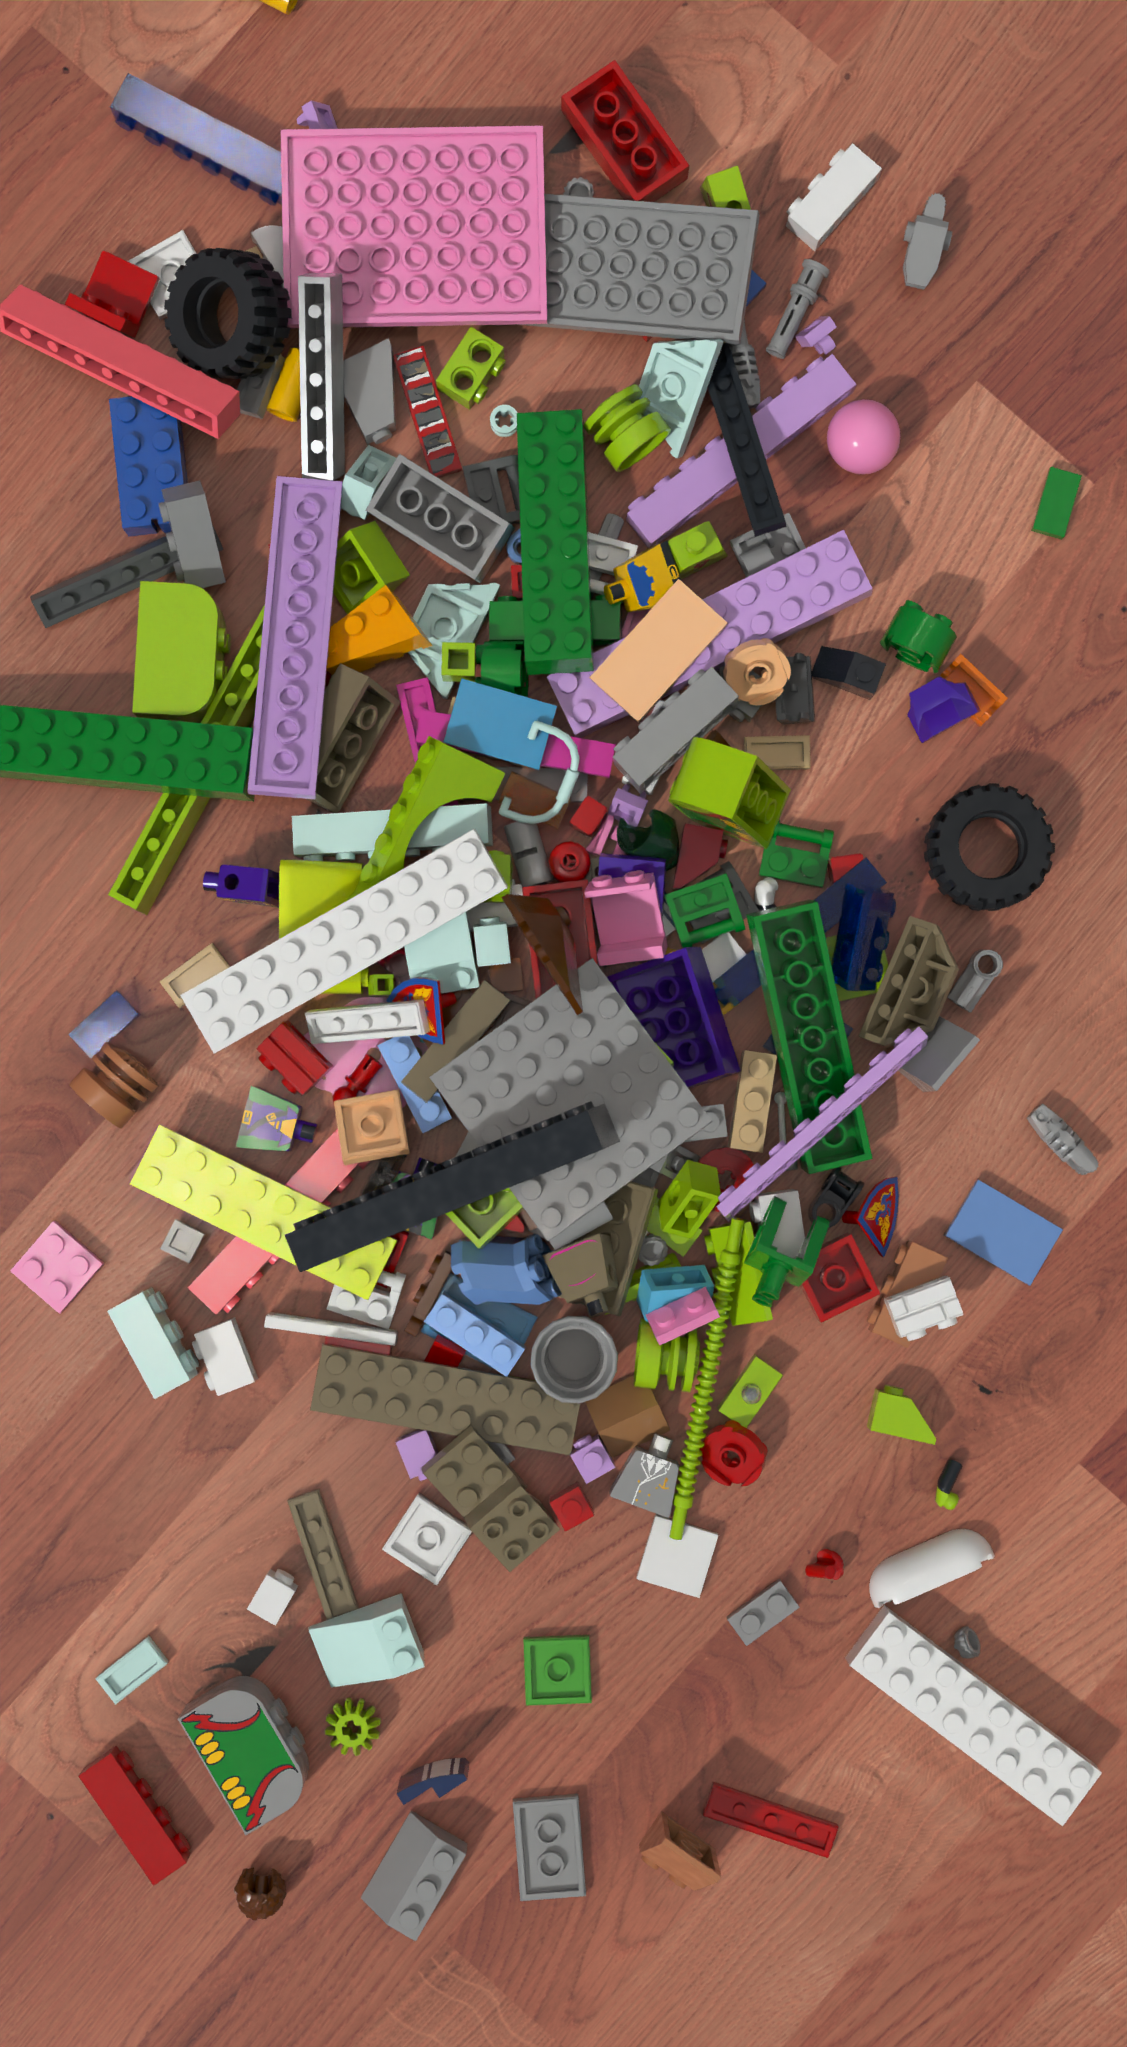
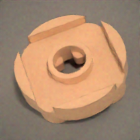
M768 638L744 642L733 651H730L724 659V680L739 696L738 700L746 701L749 705H764L774 701L784 691L783 687L787 682V678L788 680L790 679L791 668L785 653ZM754 667H764L765 669L761 671L762 677L756 679L754 675L749 676Z

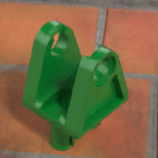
M776 1196L772 1198L744 1261V1264L754 1267L763 1273L752 1300L766 1307H772L773 1300L779 1299L785 1282L800 1287L813 1273L830 1220L817 1216L816 1220L811 1224L798 1256L790 1258L777 1252V1247L772 1246L787 1202Z

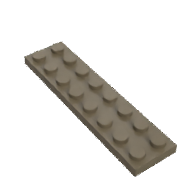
M322 1343L310 1410L459 1436L472 1425L485 1441L570 1455L580 1404L564 1403L547 1395L534 1380L511 1376L506 1377L500 1374Z

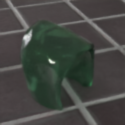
M652 809L649 813L652 823L649 827H634L626 823L624 818H620L617 828V842L626 855L666 859V871L677 865L679 837L675 819L656 809Z

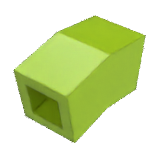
M393 974L368 975V996L389 997L394 989ZM378 980H385V991H378Z

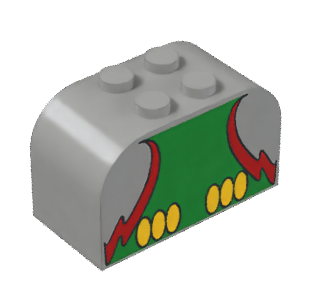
M237 1676L226 1680L188 1703L178 1717V1721L244 1834L247 1835L283 1814L297 1802L308 1775L309 1761L307 1753L302 1746L305 1744L304 1737L296 1726L292 1728L286 1716L289 1714L283 1701L280 1698L275 1700L269 1688L260 1680L249 1676Z

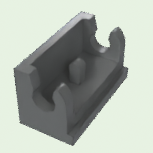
M796 653L795 656L787 657L791 668L790 679L788 680L787 678V682L783 687L784 691L775 699L777 721L783 725L815 722L811 657L805 656L802 653Z

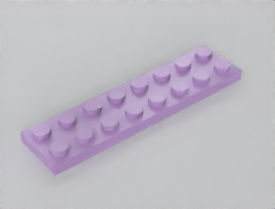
M920 1027L913 1032L909 1028L906 1029L895 1039L894 1049L887 1054L885 1051L879 1053L869 1063L870 1070L863 1077L857 1073L844 1085L845 1093L838 1099L834 1095L827 1099L818 1108L820 1115L813 1121L807 1118L793 1130L795 1137L787 1144L782 1140L768 1153L770 1159L762 1166L759 1163L753 1165L743 1175L746 1181L737 1189L733 1185L727 1188L718 1197L721 1203L716 1206L726 1220H731L732 1217L740 1212L927 1045L928 1036Z

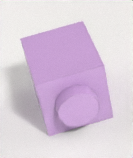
M418 1429L397 1438L395 1443L410 1479L418 1476L421 1481L427 1478L420 1468L437 1455L438 1450L430 1431Z

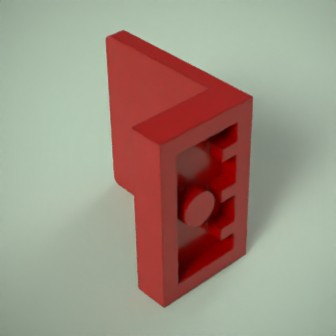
M102 251L85 292L82 293L81 297L69 293L65 305L135 338L160 278L109 252Z

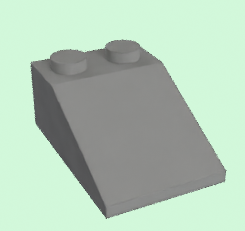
M939 1016L933 1031L926 1033L928 1036L927 1045L898 1070L922 1092L937 1091L980 1041L975 1035Z

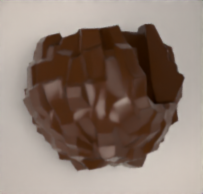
M254 1867L243 1869L234 1887L238 1908L247 1918L255 1921L257 1919H267L283 1906V1901L287 1894L285 1892V1880L273 1868L269 1876L253 1874Z

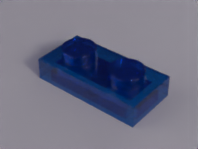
M116 990L68 1035L92 1059L95 1054L102 1051L101 1047L105 1042L110 1043L141 1014Z

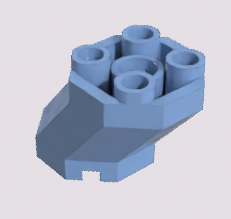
M538 1234L525 1238L495 1236L483 1249H478L468 1237L451 1245L452 1271L454 1275L461 1274L463 1282L458 1284L462 1294L475 1305L487 1301L539 1305L562 1294L543 1258V1255L555 1250L550 1251L549 1246L542 1241Z

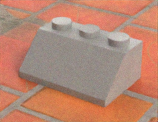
M410 1811L361 1895V1899L388 1926L416 1941L466 1856L468 1843L417 1813Z

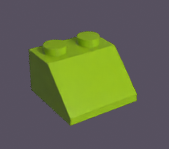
M376 521L350 529L338 541L333 593L347 614L383 586L387 585L394 591L410 576Z

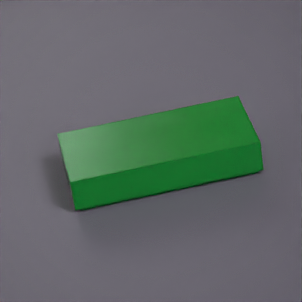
M1054 467L1049 468L1031 531L1061 540L1065 537L1082 475Z

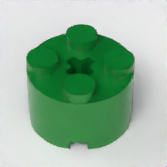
M906 600L905 604L896 611L880 644L887 652L890 647L894 648L898 652L895 657L907 665L924 672H928L930 667H932L933 672L938 673L957 638L955 632L950 628L953 622L941 614L936 613L933 617L923 612L924 609L919 604Z
M485 641L483 645H477L476 663L481 664V677H476L475 682L528 697L529 675L525 661H522V652H525L524 641Z

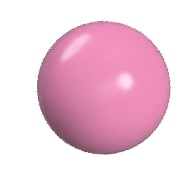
M864 399L852 401L840 408L830 421L827 431L829 452L834 461L846 471L855 474L875 473L886 467L898 451L901 437L899 424L894 414L879 402Z

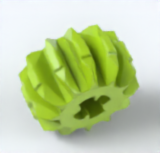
M346 1698L345 1708L336 1703L333 1706L335 1714H328L326 1717V1722L331 1726L325 1729V1735L335 1736L330 1742L332 1748L340 1743L343 1744L341 1754L343 1755L347 1754L349 1747H353V1753L355 1756H358L361 1753V1745L365 1749L370 1750L373 1746L370 1739L379 1738L380 1732L375 1727L381 1724V1719L377 1717L370 1718L376 1708L370 1706L364 1710V1699L360 1698L356 1707L353 1706L351 1698ZM349 1721H353L355 1726H359L356 1733H352V1729L347 1727Z

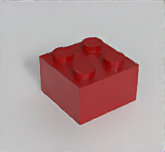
M848 1232L822 1244L813 1273L801 1285L817 1320L821 1323L880 1294L852 1234Z

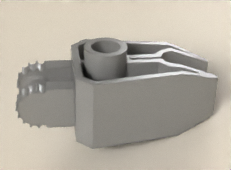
M940 193L931 194V197L928 198L929 200L926 201L927 204H925L922 216L917 215L914 222L908 221L903 238V241L908 242L903 264L905 286L924 290L938 269L942 250L948 251L953 231L948 230L949 222L943 221L946 200L943 194L940 195Z

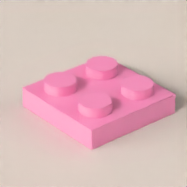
M53 1221L10 1271L60 1314L104 1265V1262L58 1222Z

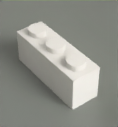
M853 143L846 151L840 149L829 163L831 166L829 171L824 176L819 173L808 186L810 192L803 200L798 197L787 210L789 216L786 227L814 251L819 248L879 179L882 168Z

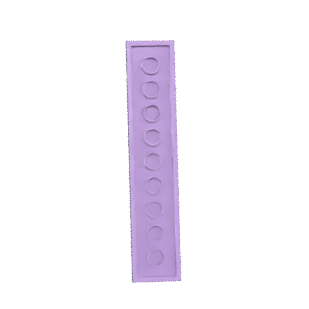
M277 476L248 794L316 799L342 481Z

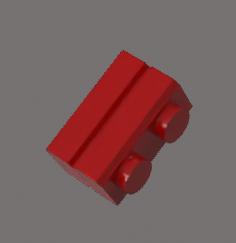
M289 1020L283 1021L256 1048L261 1053L258 1057L261 1063L270 1071L276 1069L284 1077L281 1080L282 1084L294 1095L297 1092L301 1095L307 1094L334 1067Z

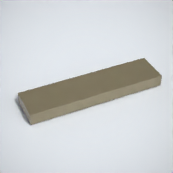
M484 980L445 1027V1044L433 1042L401 1083L425 1103H428L438 1091L429 1077L477 1043L510 1003V1000Z
M320 1489L288 1499L287 1502L326 1619L329 1620L359 1609Z

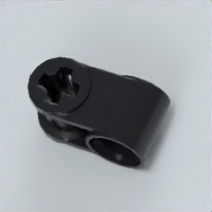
M842 1167L833 1168L808 1209L810 1221L816 1220L818 1207L825 1203L832 1209V1217L828 1228L835 1226L847 1208L857 1198L865 1183L861 1180L857 1182L841 1171Z

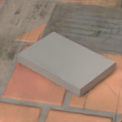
M578 1794L513 1799L520 1901L586 1896Z

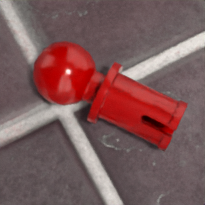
M366 1053L350 1076L346 1075L345 1079L349 1082L348 1085L339 1087L334 1091L332 1096L333 1104L336 1100L358 1097L357 1093L359 1090L366 1093L367 1085L383 1065L379 1061L376 1062L374 1057Z

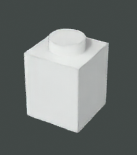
M270 1569L247 1610L276 1626L298 1587L293 1582L294 1577L283 1570L277 1569L275 1572Z

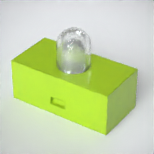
M754 1354L718 1405V1411L747 1428L783 1376L782 1373Z

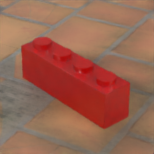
M115 1746L83 1768L78 1777L154 1886L187 1863L191 1855L189 1852L190 1844L181 1832L177 1834L170 1824L172 1819L165 1807L162 1805L158 1807L151 1796L153 1791L144 1778H138L132 1769L134 1768V1763L128 1753L124 1750L121 1752Z

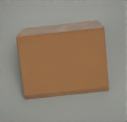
M634 1375L610 1385L597 1398L585 1402L611 1458L653 1439L655 1433L662 1435L670 1431L652 1389L634 1387Z

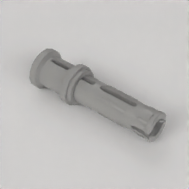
M804 259L800 277L797 283L792 284L790 288V295L792 297L766 348V351L779 359L785 358V354L808 306L816 302L818 298L816 293L821 282L830 273L827 267L817 261Z

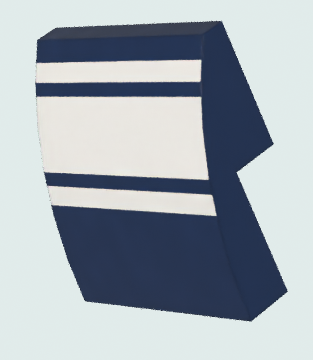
M452 1758L416 1768L400 1777L396 1794L403 1805L431 1787L440 1798L467 1781L469 1762L466 1758Z

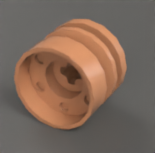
M105 1042L101 1049L110 1058L109 1062L95 1054L92 1059L101 1071L96 1074L87 1068H83L69 1085L79 1097L106 1120L119 1128H123L136 1113L128 1098L132 1096L141 1102H145L148 1097L139 1086L142 1085L147 1090L154 1092L159 1085L151 1077L148 1069L126 1050Z

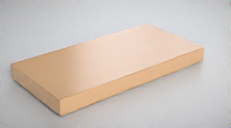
M678 579L589 678L639 723L725 629L728 622Z

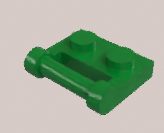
M779 820L768 848L763 849L758 876L771 877L775 880L822 889L834 830L824 829L822 832L782 824ZM781 836L821 844L819 853L778 846L775 845L776 837Z
M727 873L664 895L682 948L693 947V944L733 930L736 933L746 930ZM728 909L730 918L688 932L685 923Z

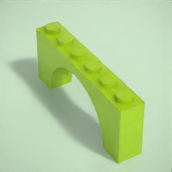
M428 736L426 743L419 749L418 759L412 772L404 781L403 791L397 803L390 810L389 820L383 833L376 839L374 852L369 862L361 871L360 881L348 900L404 869V859L410 839L420 823L431 812L448 802L463 798H477L492 802L505 772Z

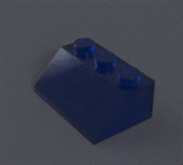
M847 883L831 963L835 983L849 991L875 990L876 982L881 980L883 974V965L880 963L882 952L887 949L889 944L888 922L889 918L893 917L896 909L894 893L882 888Z

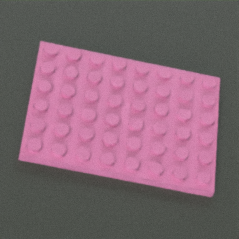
M543 126L281 130L284 288L288 290L290 297L287 305L292 310V319L288 318L287 327L299 328L298 276L310 272L342 274L343 327L547 324Z

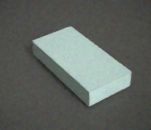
M148 1636L95 1679L116 1705L168 1664L169 1661L151 1637Z

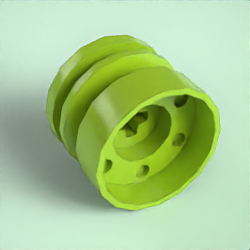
M637 384L631 385L610 396L598 406L584 423V429L588 434L596 433L593 439L596 445L612 440L605 450L604 456L616 472L624 471L642 460L657 448L671 432V428L659 412L642 416L650 406L651 401L646 397L640 399L643 391Z
M641 1317L637 1338L634 1387L656 1389L660 1375H667L668 1390L674 1391L676 1377L680 1376L682 1377V1392L690 1393L699 1366L700 1342L697 1328L686 1333L685 1337L679 1336L659 1346L649 1322H646Z

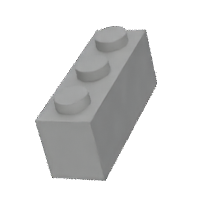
M200 480L162 489L164 502H160L158 505L163 523L168 521L170 523L171 532L166 533L170 552H177L179 561L173 562L177 581L184 580V583L193 584L201 588L226 583L205 492Z

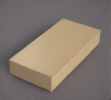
M810 735L744 737V752L758 756L771 770L810 769Z
M211 943L161 980L160 983L178 1008H182L185 1003L180 995L228 969L230 965L215 945Z

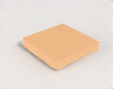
M399 1089L334 1101L344 1165L410 1154Z

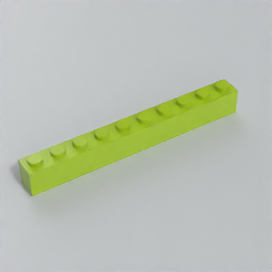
M263 606L201 723L249 727L254 718L265 606ZM163 793L108 895L148 915L210 797Z

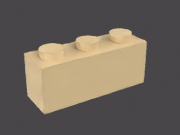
M747 1050L742 1051L740 1060L741 1072L738 1074L728 1141L729 1148L763 1153L777 1055Z

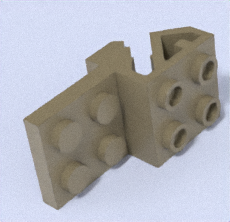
M472 1425L420 1468L426 1478L464 1517L469 1529L509 1572L560 1530L557 1522L541 1501L525 1490L528 1487L524 1480L509 1464L507 1465Z

